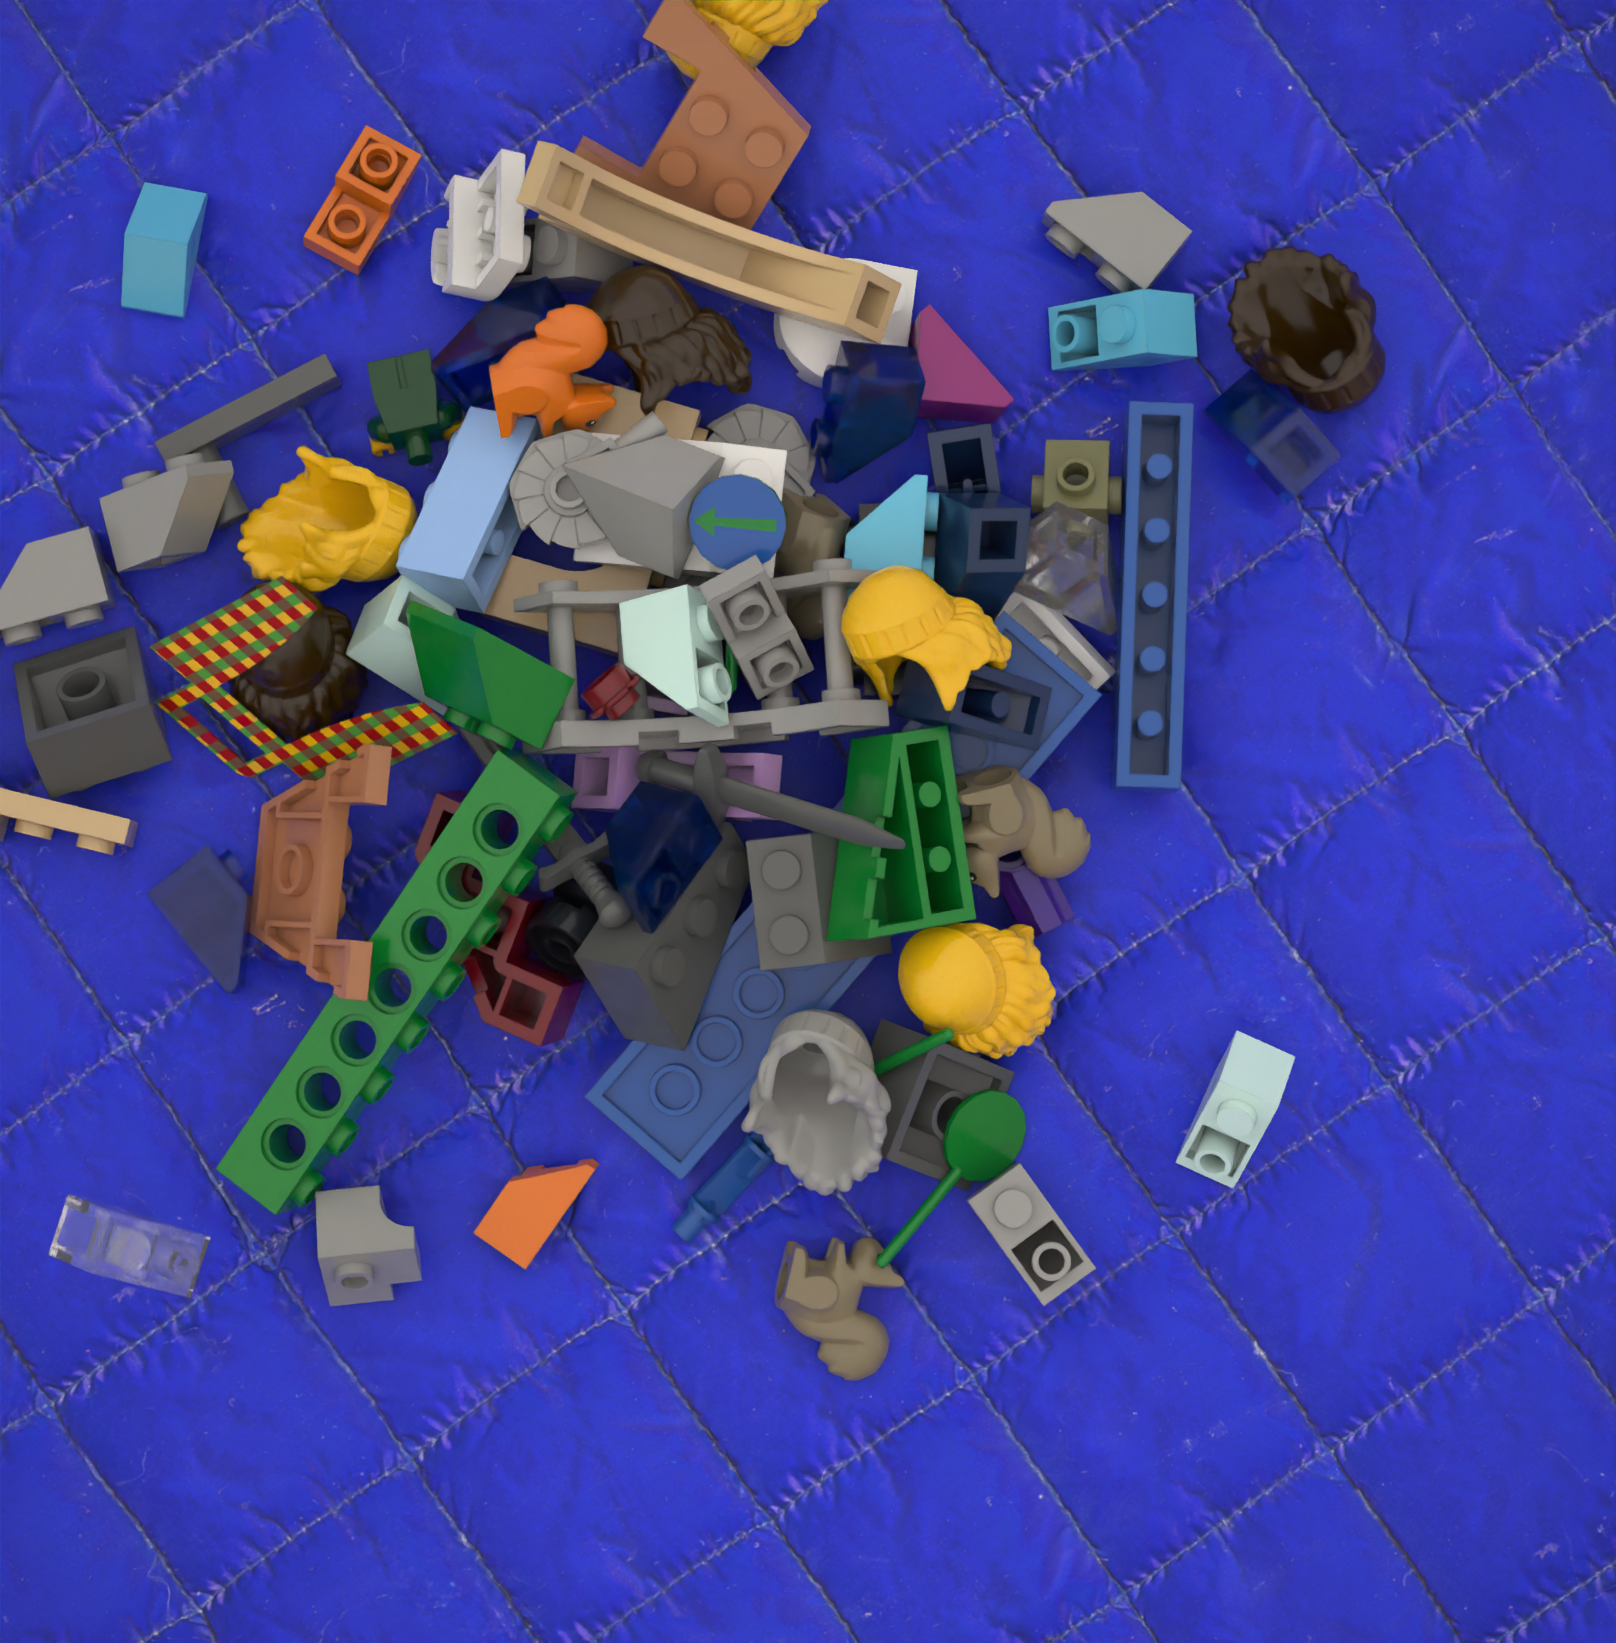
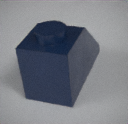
M908 659L895 715L931 727L948 725V731L1038 751L1052 688L983 665L976 671L971 670L967 685L964 690L957 694L956 704L953 709L946 711L927 671L917 662Z

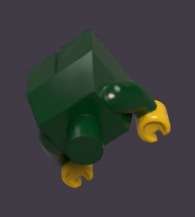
M429 349L368 362L367 368L372 394L380 413L367 423L372 453L377 457L383 456V450L388 449L390 455L394 454L396 450L406 449L410 465L421 466L430 463L433 460L431 443L444 440V438L450 441L453 433L460 429L465 419V413L457 403L443 401L439 375Z

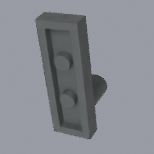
M323 354L155 441V444L164 462L175 457L193 453H202L204 462L223 461L218 449L341 386L342 383L326 354ZM233 478L215 524L216 530L229 527L244 519L250 513Z

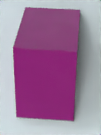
M929 304L919 313L910 328L905 416L978 423L990 422L994 424L1004 415L1014 401V398Z

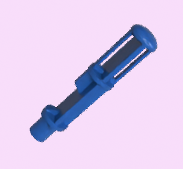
M749 1133L744 1138L745 1142L697 1193H693L688 1198V1208L672 1224L673 1230L683 1240L691 1243L707 1224H717L721 1220L720 1216L769 1164L772 1165L775 1162L774 1154L765 1144L761 1134Z

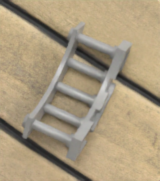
M832 558L813 561V572L770 578L786 614V599L821 594L828 690L821 692L822 702L800 705V698L793 697L791 682L768 694L767 699L761 700V710L728 713L729 725L716 727L689 712V717L655 719L654 709L647 706L646 680L642 677L634 687L641 697L616 720H586V710L579 709L573 613L616 612L618 659L628 672L634 675L635 672L624 664L619 603L672 588L578 591V582L574 580H555L539 583L538 594L513 599L514 612L547 613L550 666L574 678L575 681L541 750L522 742L523 754L601 753V748L637 747V752L702 748L707 742L723 747L789 740V734L819 731L820 736H829L889 726L888 700H861L860 689L854 688L852 656L841 632L842 614L848 601L847 589L857 588L867 576L878 570L852 569L851 559ZM698 586L693 587L694 589L701 592Z

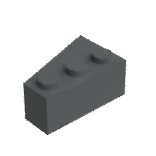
M668 815L618 889V892L631 898L633 902V913L629 920L619 927L608 928L603 926L598 919L574 955L580 968L626 1039L685 1051L750 880L747 850L731 823L723 822L717 829H713L705 825L702 817Z

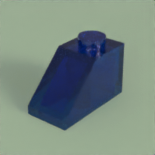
M547 276L504 292L496 299L488 301L432 360L430 370L464 412L468 411L470 406L479 407L494 401L489 366L500 362L503 356L521 341L537 337L534 330L535 325L546 318L548 311L562 308L568 303Z
M206 845L148 892L147 895L227 994L235 995L245 987L252 894L245 884L253 877L229 848L220 855L215 848Z

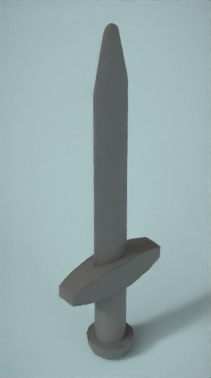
M709 742L698 751L694 767L669 760L667 754L661 750L646 751L639 757L636 764L638 779L645 785L655 788L659 784H663L694 794L700 815L705 825L709 828L717 829L724 822L728 806L731 805L862 846L898 850L906 847L905 841L900 837L862 818L729 778L718 746Z

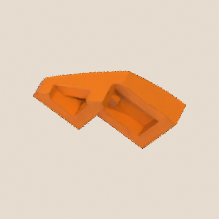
M590 1158L580 1160L577 1164L551 1168H545L544 1165L528 1167L522 1175L513 1176L508 1181L473 1233L526 1270L600 1163Z

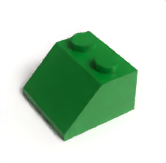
M411 600L406 609V617L424 694L428 698L448 707L442 719L509 750H512L516 740L541 750L575 679L477 626Z

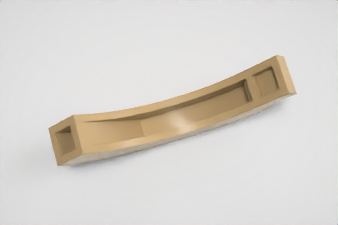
M539 140L516 201L538 213L539 219L639 264L654 265L671 273L675 278L726 297L810 325L877 344L882 342L902 285L866 264L784 242L694 210L624 180L556 144Z

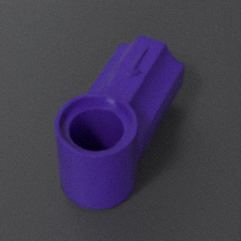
M1021 854L1014 861L1002 862L999 860L1000 893L1016 924L1031 926L1034 929V938L1076 917L1057 879L1037 876L1027 867Z

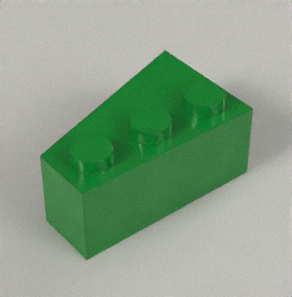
M948 725L851 739L842 812L862 818L900 837L905 841L906 847L898 850L862 846L839 839L826 942L871 939L976 919Z

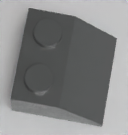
M135 626L13 664L26 744L50 799L71 792L83 791L93 785L130 773L146 771L153 766L173 760L162 709L155 703L159 699Z
M819 832L749 839L746 841L761 971L826 964L893 953L891 935L871 939L826 942L838 838Z
M881 1019L870 1046L873 1061L876 1063L929 1036ZM944 1043L877 1076V1080L885 1087L891 1100V1109L886 1117L887 1135L881 1148L882 1158L942 1181L951 1170L944 1158L943 1137L947 1122L956 1107L970 1095L985 1089L1001 1090L1007 1094L1015 1072ZM961 1177L954 1186L968 1191L972 1181Z

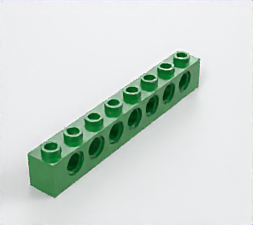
M518 747L512 748V750L499 749L496 751L368 941L373 942L367 1001L341 999L335 994L331 996L216 1167L217 1171L274 1215L297 1208L298 1206L304 1209L315 1199V1192L321 1191L326 1182V1178L320 1173L332 1155L340 1157L357 1138L361 1126L355 1123V1121L368 1103L372 1106L377 1104L394 1083L396 1075L390 1071L403 1051L407 1054L411 1053L428 1033L431 1023L425 1018L438 999L442 1002L448 1000L464 980L466 970L461 965L474 947L478 950L483 948L498 930L502 918L497 915V912L509 894L513 897L518 896L534 877L538 866L532 861L545 841L549 844L554 843L570 824L574 813L568 807L577 796V791L530 756L523 754V751ZM504 811L512 814L518 823V836L512 845L502 841L497 832V821ZM468 864L476 867L482 876V890L476 898L470 896L462 886V872ZM431 917L438 918L446 928L447 940L441 950L433 947L426 935V927ZM396 969L403 971L411 982V994L406 1002L398 999L391 987L392 975ZM361 1021L370 1025L376 1036V1045L371 1054L365 1052L359 1046L356 1039L357 1027ZM326 1073L332 1075L340 1085L341 1096L337 1105L327 1101L322 1093L321 1084ZM291 1125L297 1127L305 1137L306 1147L302 1156L296 1155L288 1146L287 1132Z

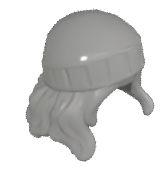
M820 1009L801 1010L787 1016L776 1027L768 1051L760 1063L758 1077L749 1093L750 1110L741 1124V1129L747 1133L754 1131L757 1134H761L765 1144L774 1154V1160L778 1164L788 1165L793 1175L803 1181L804 1187L808 1190H815L823 1196L833 1193L836 1188L841 1192H848L855 1180L861 1182L867 1177L868 1173L879 1170V1163L882 1160L881 1148L887 1135L886 1117L891 1109L889 1094L885 1087L877 1080V1076L874 1073L873 1054L863 1030L852 1019L841 1013Z

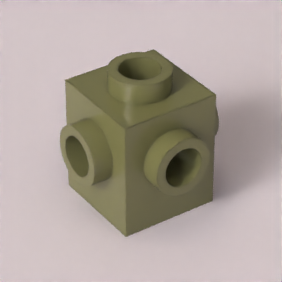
M1046 440L1044 475H1032L1031 511L1032 513H1043L1046 537H1058L1060 540L1068 543H1085L1093 538H1109V514H1122V476H1111L1110 441Z

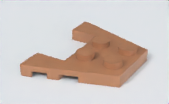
M662 0L646 27L643 38L699 69L697 76L642 167L633 164L584 135L573 154L655 194L751 230L808 138L811 126L757 67L752 69L728 43L730 40L728 35L715 21L710 24L691 3V0Z
M364 744L357 748L356 758L350 761L339 759L328 765L325 776L317 781L303 780L261 805L249 932L285 959L299 961L306 966L307 975L317 982H325L334 987L333 994L341 999L367 1001L373 942L337 939L338 923L343 918L346 907V898L342 890L344 859L348 856L352 845V832L348 825L349 808L351 805H387L392 747Z

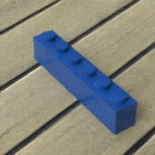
M1129 401L1124 411L1122 514L1120 522L1111 791L1176 793L1181 789L1194 403Z

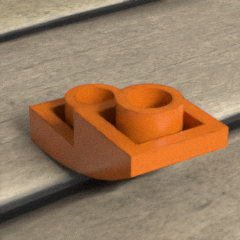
M366 125L335 175L333 189L303 236V246L348 271L359 275L399 205L421 161L422 155Z

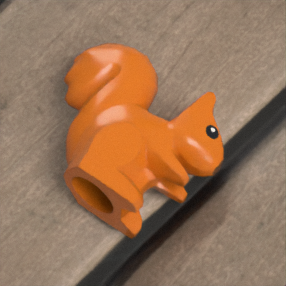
M567 304L562 308L548 311L546 318L535 325L534 330L537 337L521 341L513 346L500 362L489 366L501 438L510 437L514 433L517 419L525 415L537 417L543 438L552 436L555 421L558 419L561 420L566 431L580 429L588 432L595 426L604 412L614 408L616 405V399L610 396L614 391V386L611 383H573L572 373L592 367L602 357L608 344V336L602 319L592 309L582 305Z

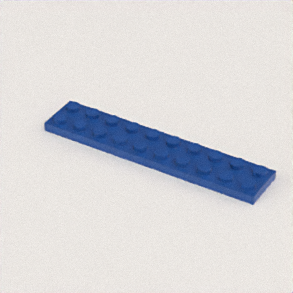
M1003 611L994 624L999 632L1011 641L1012 651L1011 657L1007 661V666L1002 671L1052 688L1038 751L949 731L955 777L1000 764L1016 768L1021 777L1029 780L1102 695L1008 613ZM909 720L901 731L929 728L931 726ZM844 797L833 810L842 812ZM959 803L961 818L969 816V806H963ZM752 902L731 927L685 1051L633 1040L585 1095V1098L682 1181L750 1102V1089L758 1077L760 1063L768 1051L778 1024L787 1016L801 1010L820 1009L829 1011L875 956L826 964L761 971Z

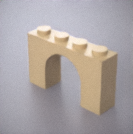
M572 373L573 383H605ZM613 385L614 391L610 396L616 399L615 407L604 412L595 426L588 432L624 434L645 417L640 408L641 393ZM666 400L660 401L657 404L654 414L668 430L664 435L682 440L706 441L708 439L709 430L699 427L701 421L700 410ZM560 419L555 421L552 435L566 432ZM511 555L485 613H481V615L489 620L548 637L547 613L514 612L513 599L538 594L539 583L555 580H574L578 582V591L651 589V586L663 588L667 575L652 570L604 565L587 571H568ZM616 612L573 613L575 645L618 657Z

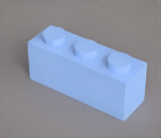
M470 406L460 429L456 430L450 439L448 455L436 481L431 483L425 492L423 508L411 534L401 543L396 568L401 575L409 578L455 608L485 613L522 532L511 498L509 483L530 445L543 438L539 422L536 418L519 417L514 433L510 437L501 438L496 411Z

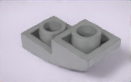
M757 555L748 558L698 586L757 700L814 670L803 643L787 616L770 578Z

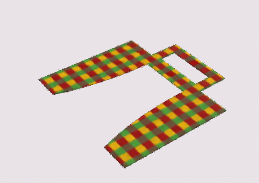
M283 576L150 645L151 649L191 682V684L155 703L233 771L250 778L284 763L303 780L317 781L325 776L326 767L339 759L350 761L356 758L357 748L364 744L392 747L390 764L392 766L458 734L454 728L426 703L420 702L396 706L351 718L286 744L225 691L220 685L266 658L297 632L317 610L318 607ZM199 698L204 699L265 753L245 762L182 707Z

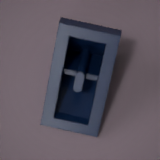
M990 422L927 432L936 493H939V496L940 493L1001 494Z

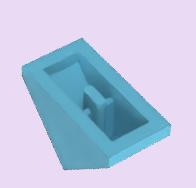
M144 182L124 233L121 306L123 308L185 319L208 200L207 193Z

